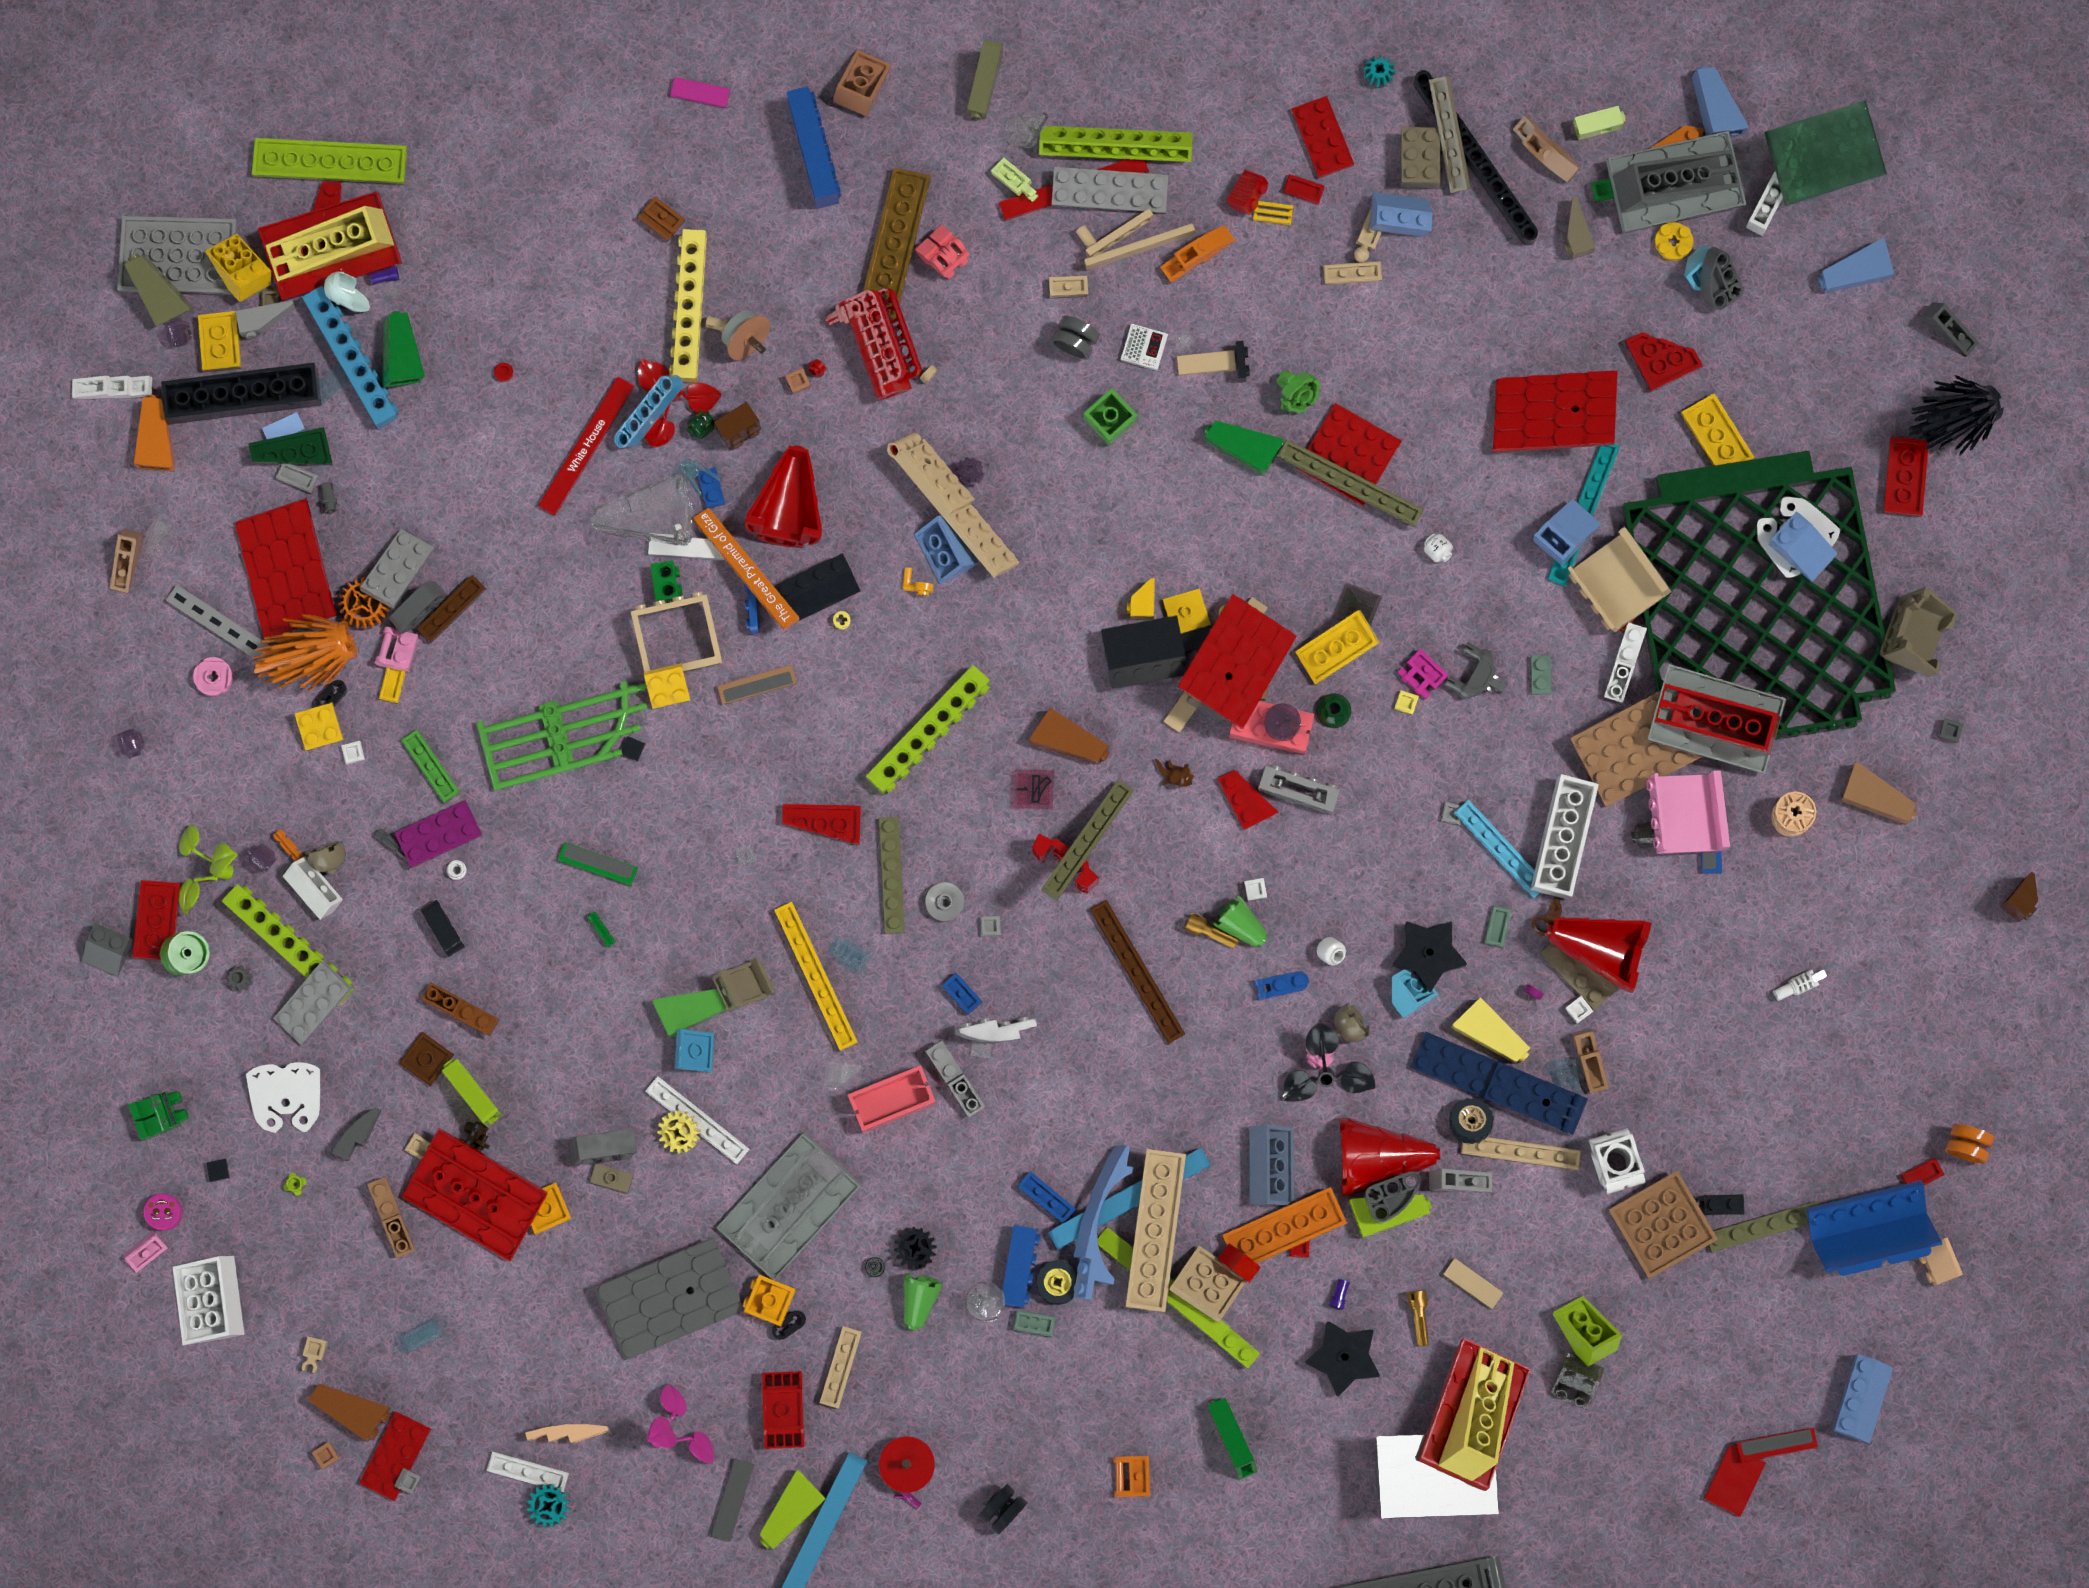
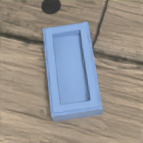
M297 412L262 428L267 439L306 431Z

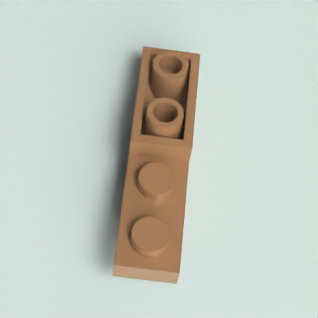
M1524 115L1513 129L1523 140L1522 144L1551 171L1566 182H1569L1579 171L1580 167L1557 142H1552L1528 115Z
M385 1176L368 1183V1188L396 1258L415 1251L408 1228L387 1177Z

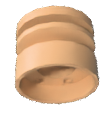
M1794 791L1785 794L1772 809L1771 820L1773 826L1784 836H1800L1810 828L1816 818L1815 803L1808 795L1802 792ZM1794 809L1797 810L1798 815L1796 817L1793 816L1792 811Z

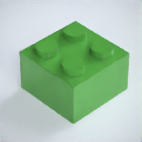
M1111 388L1083 413V419L1110 446L1138 421V415Z

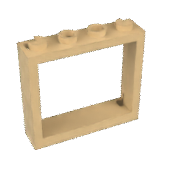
M703 592L691 594L692 598L684 599V596L672 598L673 602L666 604L664 600L653 602L654 606L646 608L645 604L634 607L635 611H631L644 672L650 671V666L638 616L701 601L703 602L715 656L682 663L683 671L722 663L707 594L703 595Z

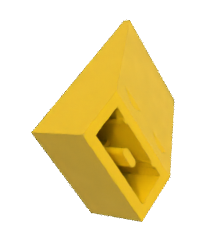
M238 234L205 251L226 287L239 302L271 285V270Z

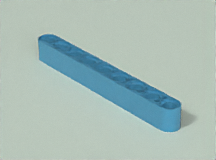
M1202 1148L1186 1156L1183 1181L1201 1172L1202 1169L1211 1166ZM1143 1180L1103 1202L1097 1227L1103 1226L1114 1220L1115 1217H1120L1135 1206H1139ZM1085 1212L1048 1232L1057 1250L1078 1240Z
M849 1452L782 1588L806 1587L808 1579L812 1575L818 1559L821 1557L827 1541L830 1539L836 1523L839 1521L845 1505L854 1490L853 1488L857 1484L868 1460Z

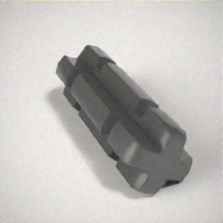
M380 828L374 836L378 840L383 841L382 843L392 851L397 852V855L401 858H405L399 842Z

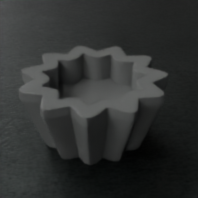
M241 965L239 968L234 966L233 970H228L229 976L225 978L228 981L227 987H231L232 992L237 990L241 993L243 989L248 990V985L253 984L250 980L253 977L252 974H249L250 969H244V966Z

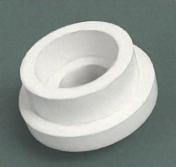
M454 860L447 866V874L451 879L460 880L466 875V866L459 860ZM455 867L460 868V872L458 874H455L453 872V869Z

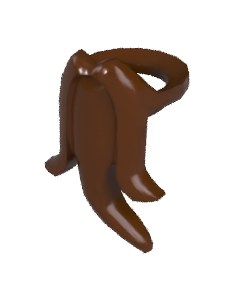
M1155 759L1161 774L1170 778L1165 779L1162 786L1167 783L1180 787L1192 785L1194 774L1188 768L1189 764L1179 767L1173 765L1169 759L1168 766L1172 770H1168L1162 766L1158 759Z
M1555 896L1553 897L1554 903L1552 901L1548 902L1549 909L1546 914L1536 916L1531 922L1532 930L1539 936L1547 937L1545 935L1546 931H1542L1537 927L1536 922L1538 920H1544L1546 925H1552L1555 918H1565L1561 917V903Z

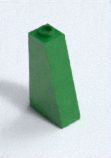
M391 312L384 321L383 388L420 383L425 374L408 312Z
M1216 420L1213 425L1209 424L1204 431L1206 442L1262 476L1265 475L1284 445V439Z
M1226 1397L1211 1401L1207 1405L1210 1415L1239 1480L1257 1473L1254 1458Z

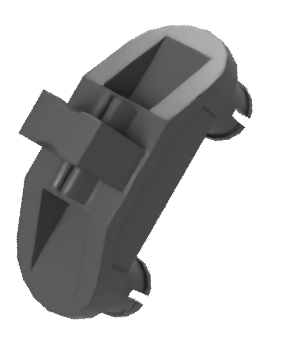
M1468 642L1463 653L1478 660L1474 673L1469 682L1465 684L1450 675L1444 686L1459 693L1460 698L1464 700L1486 691L1491 692L1492 690L1501 694L1506 685L1498 681L1499 677L1495 675L1496 671L1491 651L1487 649L1481 650Z

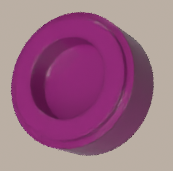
M1528 984L1524 988V992L1538 1000H1541L1544 993Z

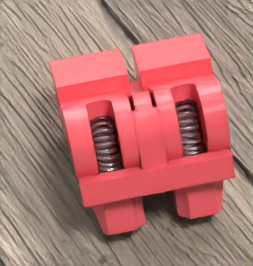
M941 225L930 235L932 241L927 238L915 250L924 263H928L942 276L950 279L954 276V269L958 265L962 267L968 263L967 257L970 254L963 243Z

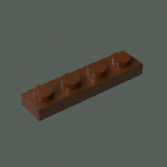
M471 575L417 630L432 643L486 588Z

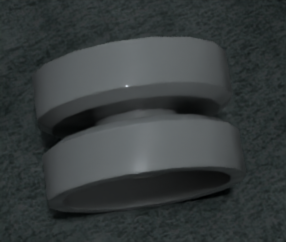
M1062 316L1058 324L1060 330L1054 332L1051 343L1059 350L1078 359H1089L1092 353L1090 345L1097 343L1100 333L1082 320L1071 316Z

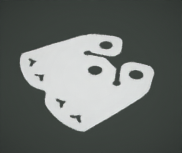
M1794 497L1782 499L1780 511L1784 516H1793L1797 511L1817 529L1831 546L1835 544L1840 529L1823 513L1805 499ZM1793 503L1795 505V509L1793 511H1789L1787 509V504ZM1773 518L1760 519L1757 523L1758 540L1763 549L1785 577H1794L1801 574L1797 569L1789 572L1790 567H1795L1768 545L1777 533V521ZM1765 524L1771 525L1772 529L1770 532L1763 530ZM1834 532L1832 538H1830L1829 533Z
M295 1062L282 1069L274 1064H268L253 1068L246 1074L253 1115L256 1122L264 1130L276 1133L283 1125L282 1118L269 1111L268 1106H272V1109L279 1114H293L300 1107V1104H304V1108L292 1118V1124L302 1132H307L319 1116L320 1069L308 1063ZM299 1069L296 1074L291 1071ZM306 1069H308L309 1071H314V1072H312V1073L309 1075V1073L306 1071ZM267 1071H269V1072L275 1071V1072H274L273 1074H271V1076H270ZM257 1073H260V1074L258 1075V1078L252 1076V1075H256ZM284 1098L290 1101L288 1107H284L281 1103ZM301 1116H306L308 1122L304 1125L299 1121ZM269 1118H273L275 1120V1125L273 1127L267 1125V1120Z

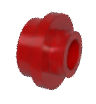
M815 359L808 363L809 371L812 375L819 377L824 375L826 367L822 361Z

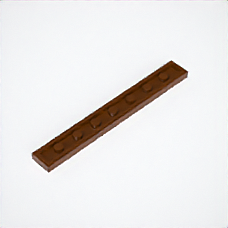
M1105 900L1091 908L1090 912L1168 1045L1184 1036L1185 1032L1108 901Z

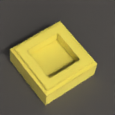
M1400 690L1394 709L1413 715L1419 696Z

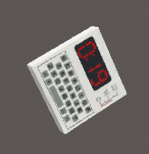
M1131 324L1121 361L1158 371L1168 334Z

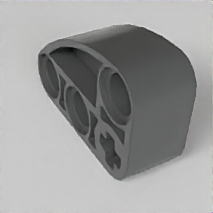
M1717 247L1710 248L1706 253L1701 269V293L1706 304L1717 310H1722L1742 296L1744 289L1729 253Z
M425 582L389 617V620L401 634H404L433 613L448 599V595L436 582Z
M1407 1172L1372 1185L1366 1190L1364 1195L1371 1217L1376 1223L1382 1224L1393 1219L1408 1206L1420 1185L1419 1175L1415 1172ZM1414 1177L1416 1185L1408 1186L1405 1181L1406 1178ZM1390 1183L1395 1184L1398 1191L1393 1194L1388 1192L1387 1185ZM1373 1190L1374 1193L1379 1194V1196H1377V1200H1374V1198H1369V1195L1371 1194L1370 1191ZM1376 1210H1385L1386 1218H1377Z

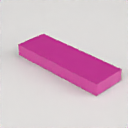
M675 77L670 95L675 98L726 108L730 89Z

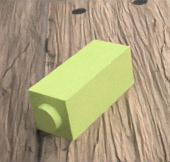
M1619 106L1574 117L1573 125L1578 140L1622 129L1626 120L1624 112L1620 111Z

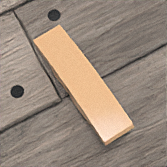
M565 1424L544 1427L525 1432L528 1441L547 1435L549 1442L569 1437L570 1443L573 1444L609 1432L610 1429L607 1426Z

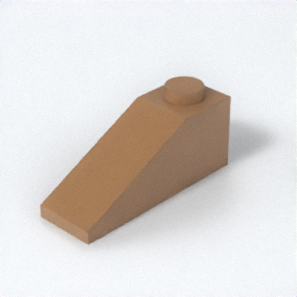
M124 529L118 534L110 589L129 593L141 551L143 533Z

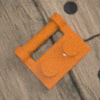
M1149 1456L1113 1457L1116 1476L1114 1497L1150 1496ZM1123 1463H1129L1130 1491H1124Z

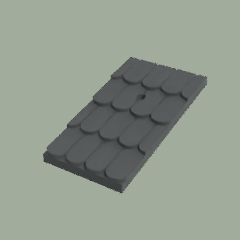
M715 1238L705 1240L593 1287L624 1360L638 1356L744 1311Z

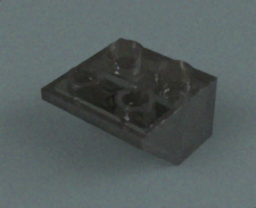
M1567 1352L1550 1395L1587 1410L1600 1384L1604 1367L1597 1364H1592L1588 1367L1579 1357Z

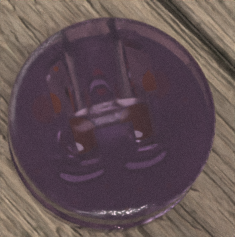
M1286 703L1272 706L1267 711L1264 720L1267 734L1277 741H1288L1294 738L1301 725V717L1297 709Z

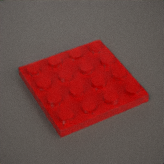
M1335 403L1307 450L1376 485L1402 441ZM1296 468L1357 504L1364 506V501Z

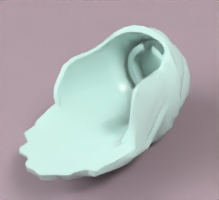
M339 271L331 273L326 278L324 291L331 301L354 312L369 311V301L361 292L355 289L356 278Z

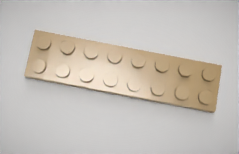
M1151 1149L1146 1151L1126 1307L1158 1312H1165L1186 1154Z

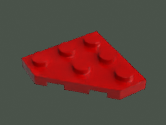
M1644 332L1625 340V344L1650 392L1703 367L1693 348L1683 347L1662 338H1655Z

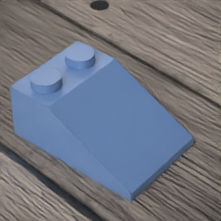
M1797 511L1768 543L1770 547L1811 582L1816 579L1838 554L1817 529Z

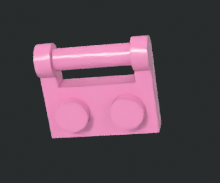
M384 627V638L379 655L376 656L374 663L378 666L409 672L418 641V634L409 632L401 634L399 630H395L392 627ZM391 638H397L391 660L386 659Z

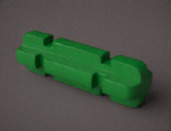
M596 912L587 916L591 924L593 923V927L600 938L604 939L605 945L610 947L615 944V939L610 935L602 920H599L598 914Z

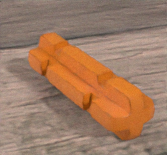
M283 830L275 832L273 835L274 839L280 842L279 845L289 856H292L291 859L294 862L304 857L301 851H297L298 848L290 838L285 837L286 834Z

